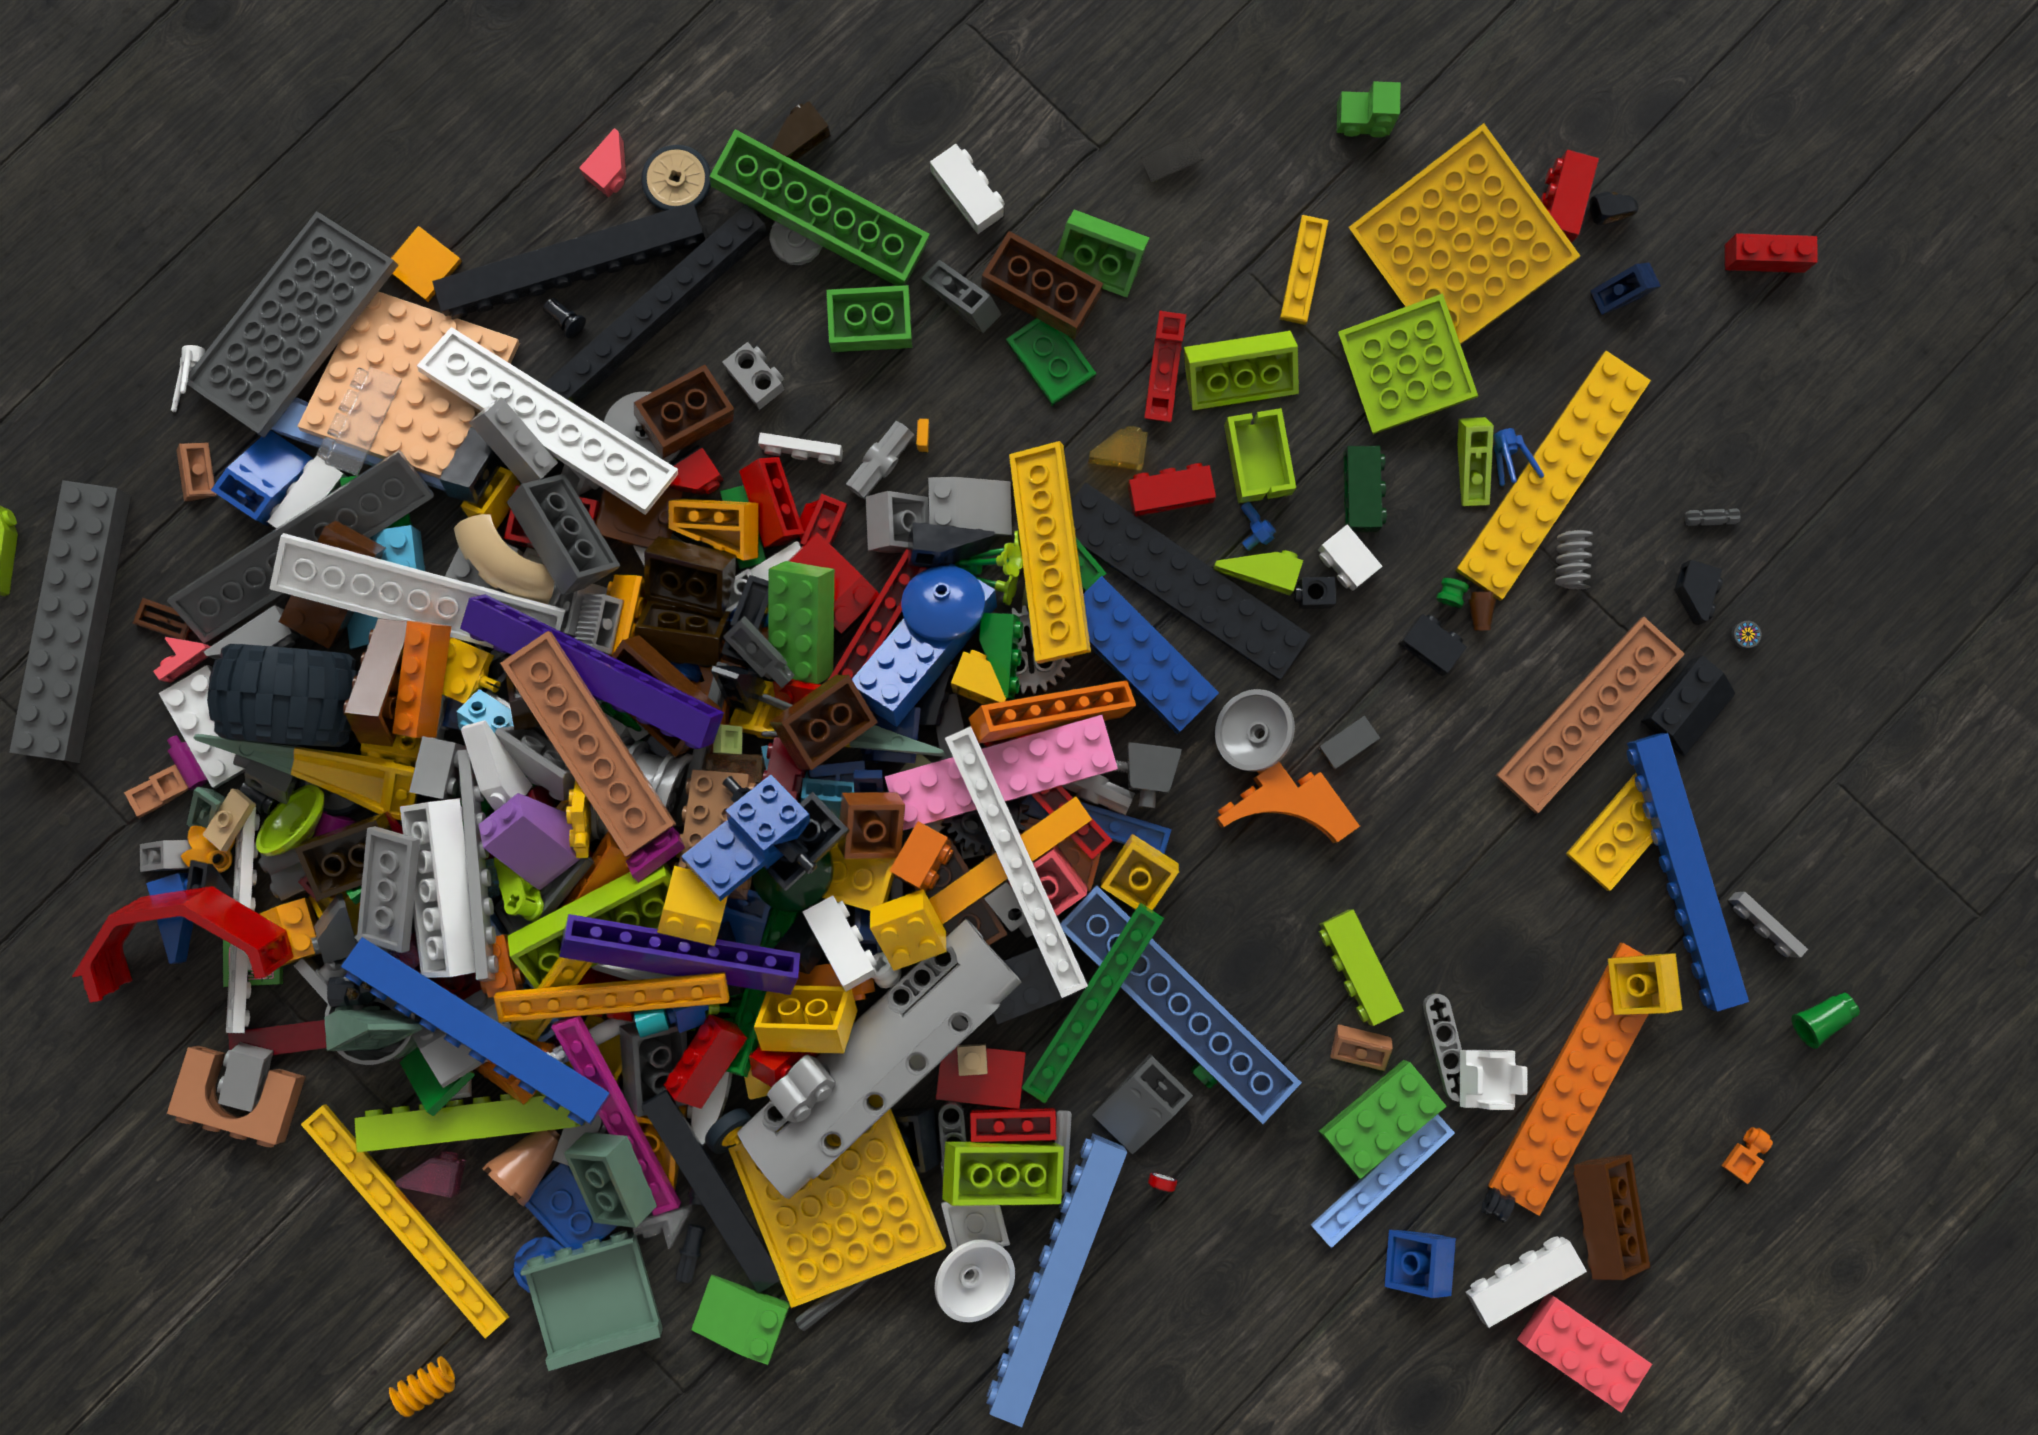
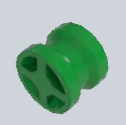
M1443 578L1441 582L1442 591L1437 594L1436 600L1451 607L1462 608L1464 604L1462 598L1464 593L1468 591L1469 585L1456 579Z

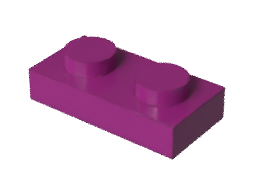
M672 827L644 848L633 853L626 860L631 875L639 883L685 849L679 833Z

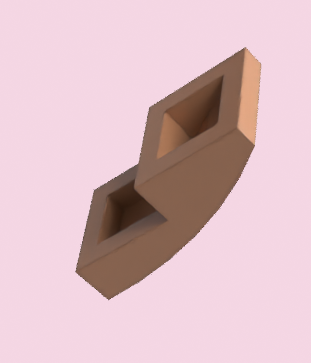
M173 765L150 776V780L124 792L136 816L141 818L174 800L189 790L176 765Z

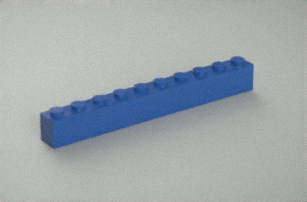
M1660 733L1627 743L1629 748L1627 750V758L1629 763L1634 766L1637 774L1635 784L1638 791L1643 794L1645 801L1643 803V811L1645 816L1650 819L1653 827L1651 837L1654 844L1659 847L1661 854L1659 864L1663 872H1666L1669 880L1667 890L1670 897L1675 900L1677 907L1675 917L1685 933L1683 943L1686 950L1691 953L1693 960L1691 964L1692 973L1699 980L1701 990H1699L1700 999L1704 1006L1717 1012L1749 1002L1669 735L1668 733Z
M363 937L341 965L347 971L344 977L358 986L365 982L372 987L369 991L371 994L382 1001H385L387 997L397 1003L394 1007L408 1017L411 1013L422 1018L419 1022L420 1025L433 1033L437 1028L446 1033L444 1040L457 1048L461 1044L471 1049L468 1055L482 1064L486 1059L496 1065L493 1069L495 1072L506 1079L510 1075L519 1079L520 1083L518 1086L532 1095L535 1091H538L545 1096L543 1099L544 1103L555 1110L562 1106L570 1112L567 1117L581 1126L584 1122L590 1125L593 1123L611 1095L605 1089Z

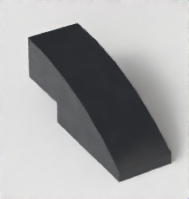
M749 575L730 626L732 628L745 616L762 633L768 614V580ZM726 641L721 652L722 659L743 667H750L742 656Z

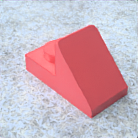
M165 637L176 655L162 660L160 667L153 672L159 680L172 683L208 658L204 651L211 646Z

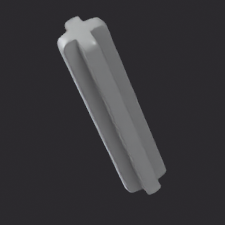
M1059 1110L1056 1113L1055 1143L1064 1147L1062 1195L1065 1194V1191L1067 1192L1072 1117L1071 1112L1066 1110Z

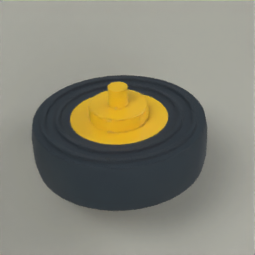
M743 1108L728 1112L710 1127L705 1136L706 1144L715 1154L729 1151L728 1148L740 1145L742 1142L737 1132L752 1117Z

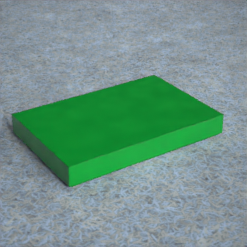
M1037 318L1006 338L1009 347L1052 406L1090 381L1097 374L1071 337Z
M418 1046L400 1062L423 1107L432 1116L436 1115L475 1076L474 1072L470 1071L443 1088Z

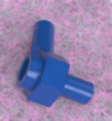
M1250 502L1243 504L1241 509L1251 521L1250 528L1253 534L1243 541L1242 544L1250 551L1260 541L1265 545L1274 539L1273 534L1276 530L1268 520L1265 519L1263 522L1260 520V515Z

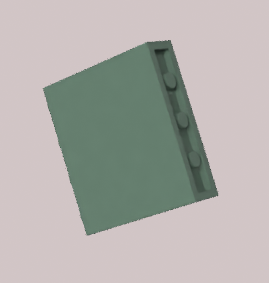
M627 1230L612 1234L609 1240L600 1242L599 1239L587 1241L579 1249L572 1250L571 1247L560 1249L555 1252V1256L544 1259L543 1255L533 1257L527 1260V1264L520 1271L521 1276H526L548 1354L545 1360L548 1371L661 1337L663 1327L636 1232L628 1234Z

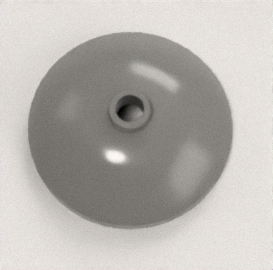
M1261 689L1244 691L1227 702L1218 716L1215 726L1217 748L1222 757L1238 769L1261 771L1270 768L1286 755L1292 744L1295 732L1294 717L1287 703L1276 694ZM1264 730V736L1259 739V733Z

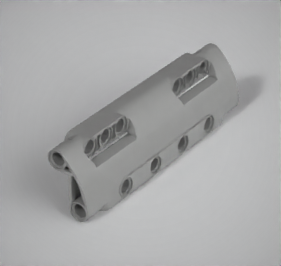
M965 919L946 937V951L951 955V961L948 964H940L936 960V956L918 962L853 1023L844 1054L820 1053L816 1057L836 1084L827 1099L815 1103L811 1109V1114L805 1120L796 1123L789 1121L777 1132L787 1120L784 1117L775 1118L772 1116L770 1108L775 1105L770 1100L767 1105L737 1132L742 1144L756 1165L785 1198L790 1199L810 1179H815L980 1026L1001 1005L1000 1003L1022 983L1017 975L983 940L982 934L969 920ZM959 963V964H958L956 967H954L941 981H939L927 994H925L912 1008H910V1009L903 1015V1013H904L911 1005H913L926 991H928L940 978H942L955 964ZM921 969L928 971L930 974V981L924 984L919 983L915 978L916 971ZM898 989L906 990L909 993V1001L905 1003L898 1002L894 996L895 991ZM962 1015L967 1018L968 1026L964 1029H957L954 1027L952 1019L955 1016ZM914 1055H921L926 1060V1065L922 1068H915L912 1066L910 1058ZM873 1094L882 1097L884 1104L880 1107H873L870 1105L868 1097ZM836 1134L841 1139V1144L839 1146H831L828 1144L826 1136Z

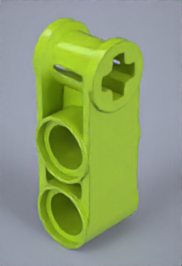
M494 857L493 863L497 871L499 888L502 893L506 913L509 915H522L527 921L537 920L544 908L540 890L536 889Z

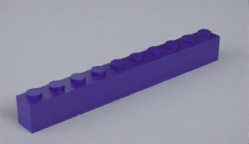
M486 594L469 598L460 629L470 633L471 638L478 641H486L492 644L495 650L513 655L545 632L550 631L595 700H604L612 704L613 709L636 716V720L640 723L652 724L660 728V732L664 735L684 740L688 747L701 749L714 743L724 712Z

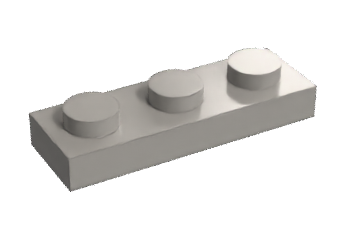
M1735 892L1728 901L1734 905V912L1743 919L1748 918L1755 925L1753 927L1754 930L1764 938L1769 937L1776 944L1774 946L1775 949L1783 956L1802 957L1808 950L1746 892Z

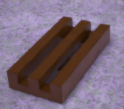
M142 598L133 624L176 639L189 640L190 637L187 636L189 631L192 632V629L186 622L183 624L146 611L148 605L180 616L173 608ZM144 615L182 630L179 634L141 620Z

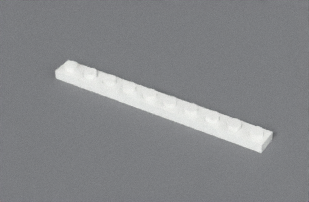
M967 727L945 737L1061 997L1063 998L1087 987L1086 980L972 727Z

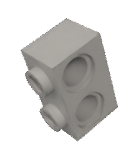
M747 342L722 363L728 373L760 410L784 391L781 383L784 378L775 367L770 369L764 362L767 357L758 346L753 349ZM746 359L754 361L753 366L749 369L741 368V363ZM762 380L771 381V385L765 390L758 389L757 386Z

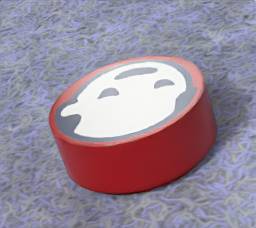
M1150 1173L1148 1184L1159 1190L1173 1192L1176 1189L1177 1180L1163 1174Z

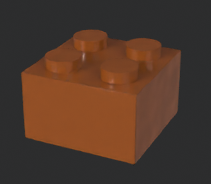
M898 792L842 793L840 821L850 830L838 842V848L844 859L898 857L902 846L905 803Z

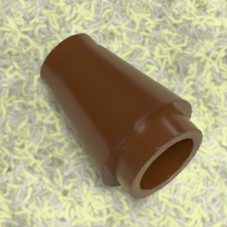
M1471 592V599L1468 600L1474 630H1491L1496 599H1493V592Z

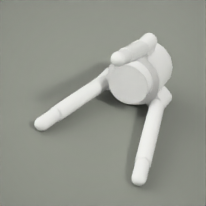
M194 345L182 347L180 369L171 408L172 412L177 411L180 396L186 392L189 372L205 353V349Z

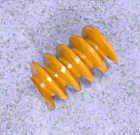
M443 1356L437 1358L439 1367L433 1362L427 1364L429 1373L422 1368L418 1369L417 1375L419 1379L412 1374L408 1375L407 1381L409 1385L400 1380L397 1382L398 1391L393 1387L389 1388L392 1404L401 1415L410 1417L415 1411L422 1410L425 1405L432 1404L435 1399H440L445 1393H450L454 1390L455 1376L449 1363Z

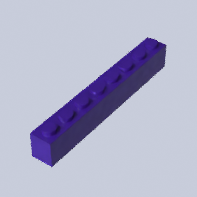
M568 914L559 955L561 958L671 976L725 972L727 985L787 995L791 994L798 980L800 953L716 939L715 946L657 933L658 929L571 914Z

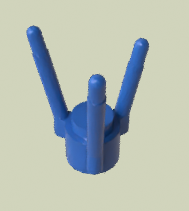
M1513 428L1501 430L1493 435L1495 441L1493 447L1496 454L1500 486L1505 485L1502 456L1505 457L1511 482L1513 484L1517 482L1511 455L1518 451L1517 447H1520L1540 478L1544 477L1540 466L1525 445L1522 435L1516 436Z

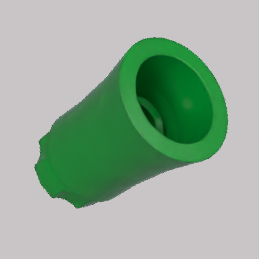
M1844 992L1837 996H1831L1810 1009L1792 1015L1791 1021L1803 1042L1809 1047L1817 1049L1830 1036L1851 1023L1852 1019L1860 1014V1010L1853 998Z

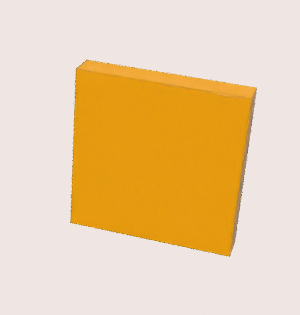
M419 226L391 258L399 265L392 274L427 302L436 293L432 281L451 276L462 262L457 255Z

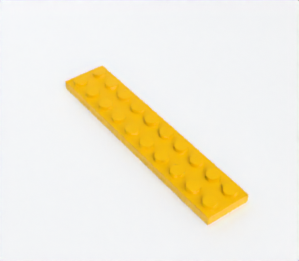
M1605 351L1533 455L1544 473V477L1540 478L1528 462L1518 477L1517 482L1513 484L1455 571L1486 592H1493V596L1501 601L1651 380L1608 351Z

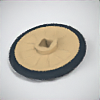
M669 145L654 152L646 161L641 175L642 188L647 199L663 211L694 203L695 207H697L706 198L710 190L709 176L711 171L705 158L693 148L684 145ZM677 175L680 177V181H672L673 177Z

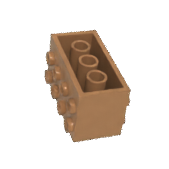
M692 770V776L686 782V794L689 795L688 804L682 810V822L685 825L684 832L680 834L685 849L681 851L680 860L675 863V866L690 869L682 861L681 856L727 820L725 810L734 802L731 800L733 794L722 785L723 781L728 776H732L742 788L748 787L752 790L757 784L749 774ZM751 877L731 892L727 898L747 900L748 890L751 887Z

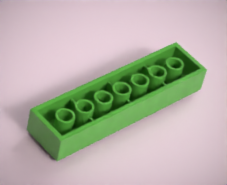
M736 129L709 176L710 185L716 190L895 286L906 285L928 244L929 233Z

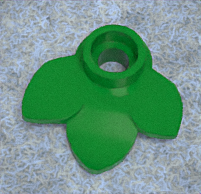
M596 700L605 714L623 725L641 732V727L626 712H619L613 709L612 704L604 700Z

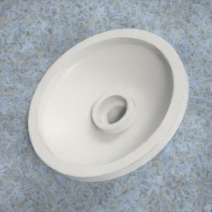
M985 1239L969 1241L953 1250L941 1264L935 1280V1296L941 1309L952 1319L961 1322L979 1321L995 1313L1005 1303L1014 1285L1015 1267L1010 1254L998 1243Z

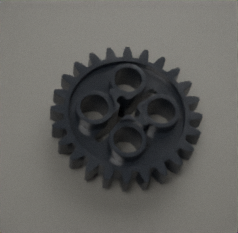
M1027 796L1005 802L1019 833H1023L1026 829L1021 823H1027L1029 820L1027 815L1022 814L1030 808L1029 805L1022 804ZM977 810L942 820L941 826L950 827L945 835L951 836L954 834L956 836L953 842L954 845L962 841L964 843L963 851H966L969 846L973 847L974 855L978 853L980 848L983 849L985 856L989 855L991 848L995 851L989 835L983 832V822ZM972 819L977 823L978 828L971 830L966 827L964 821Z

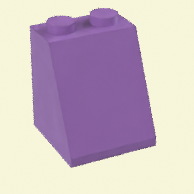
M520 793L513 796L478 825L483 848L536 889H543L580 860V858H576L574 847H570L569 831L572 829V824H567L566 812Z

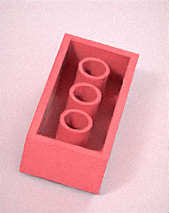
M1550 1293L1544 1296L1517 1338L1528 1349L1621 1413L1652 1366L1646 1359Z

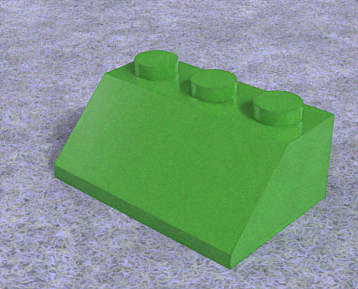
M1073 210L1066 223L1056 257L1104 283L1103 289L1128 297L1143 259L1149 237Z

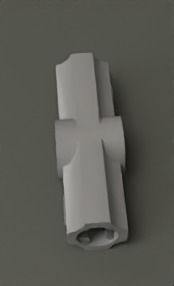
M895 421L880 442L874 443L866 452L862 460L863 463L848 480L846 486L857 496L865 500L866 496L870 494L882 477L886 478L891 473L899 460L898 457L909 443L912 442L915 435L905 425Z
M1101 775L1062 785L1063 788L1076 793L1077 797L1095 805L1101 804L1123 815H1126L1135 793L1108 782L1109 779Z

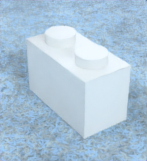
M1348 525L1344 526L1318 549L1321 553L1319 557L1327 567L1332 566L1338 573V581L1345 588L1349 587L1352 591L1382 567Z

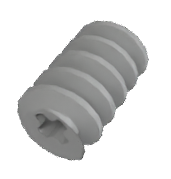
M1574 530L1566 531L1557 536V541L1562 544L1558 545L1556 550L1562 555L1556 558V562L1561 565L1555 569L1556 574L1560 575V577L1555 579L1556 585L1568 589H1587L1591 587L1583 584V580L1591 578V575L1583 573V570L1592 566L1584 562V559L1592 557V554L1584 551V548L1593 545V543L1585 541V537L1592 536L1593 532Z

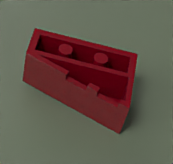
M774 737V742L768 745L767 759L770 760L768 769L764 770L762 781L769 775H772L800 804L802 783L806 770L798 769L780 738Z

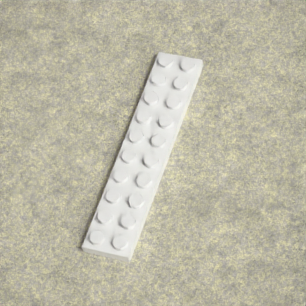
M452 327L417 365L420 373L480 411L502 397L553 457L645 515L678 475L677 468Z
M285 533L280 537L270 584L271 590L381 619L405 622H430L451 626L450 637L493 648L492 644L486 641L475 640L470 637V633L460 629L470 597L486 594L558 631L561 630L566 611L563 608Z

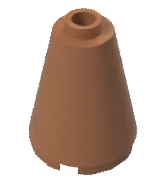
M555 1130L532 1132L489 1161L482 1169L524 1207L552 1163L561 1135Z

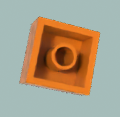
M918 821L892 865L890 872L896 878L917 890L923 889L925 892L927 889L932 890L940 876L937 874L941 864L946 865L954 850L951 849L953 844L948 837Z

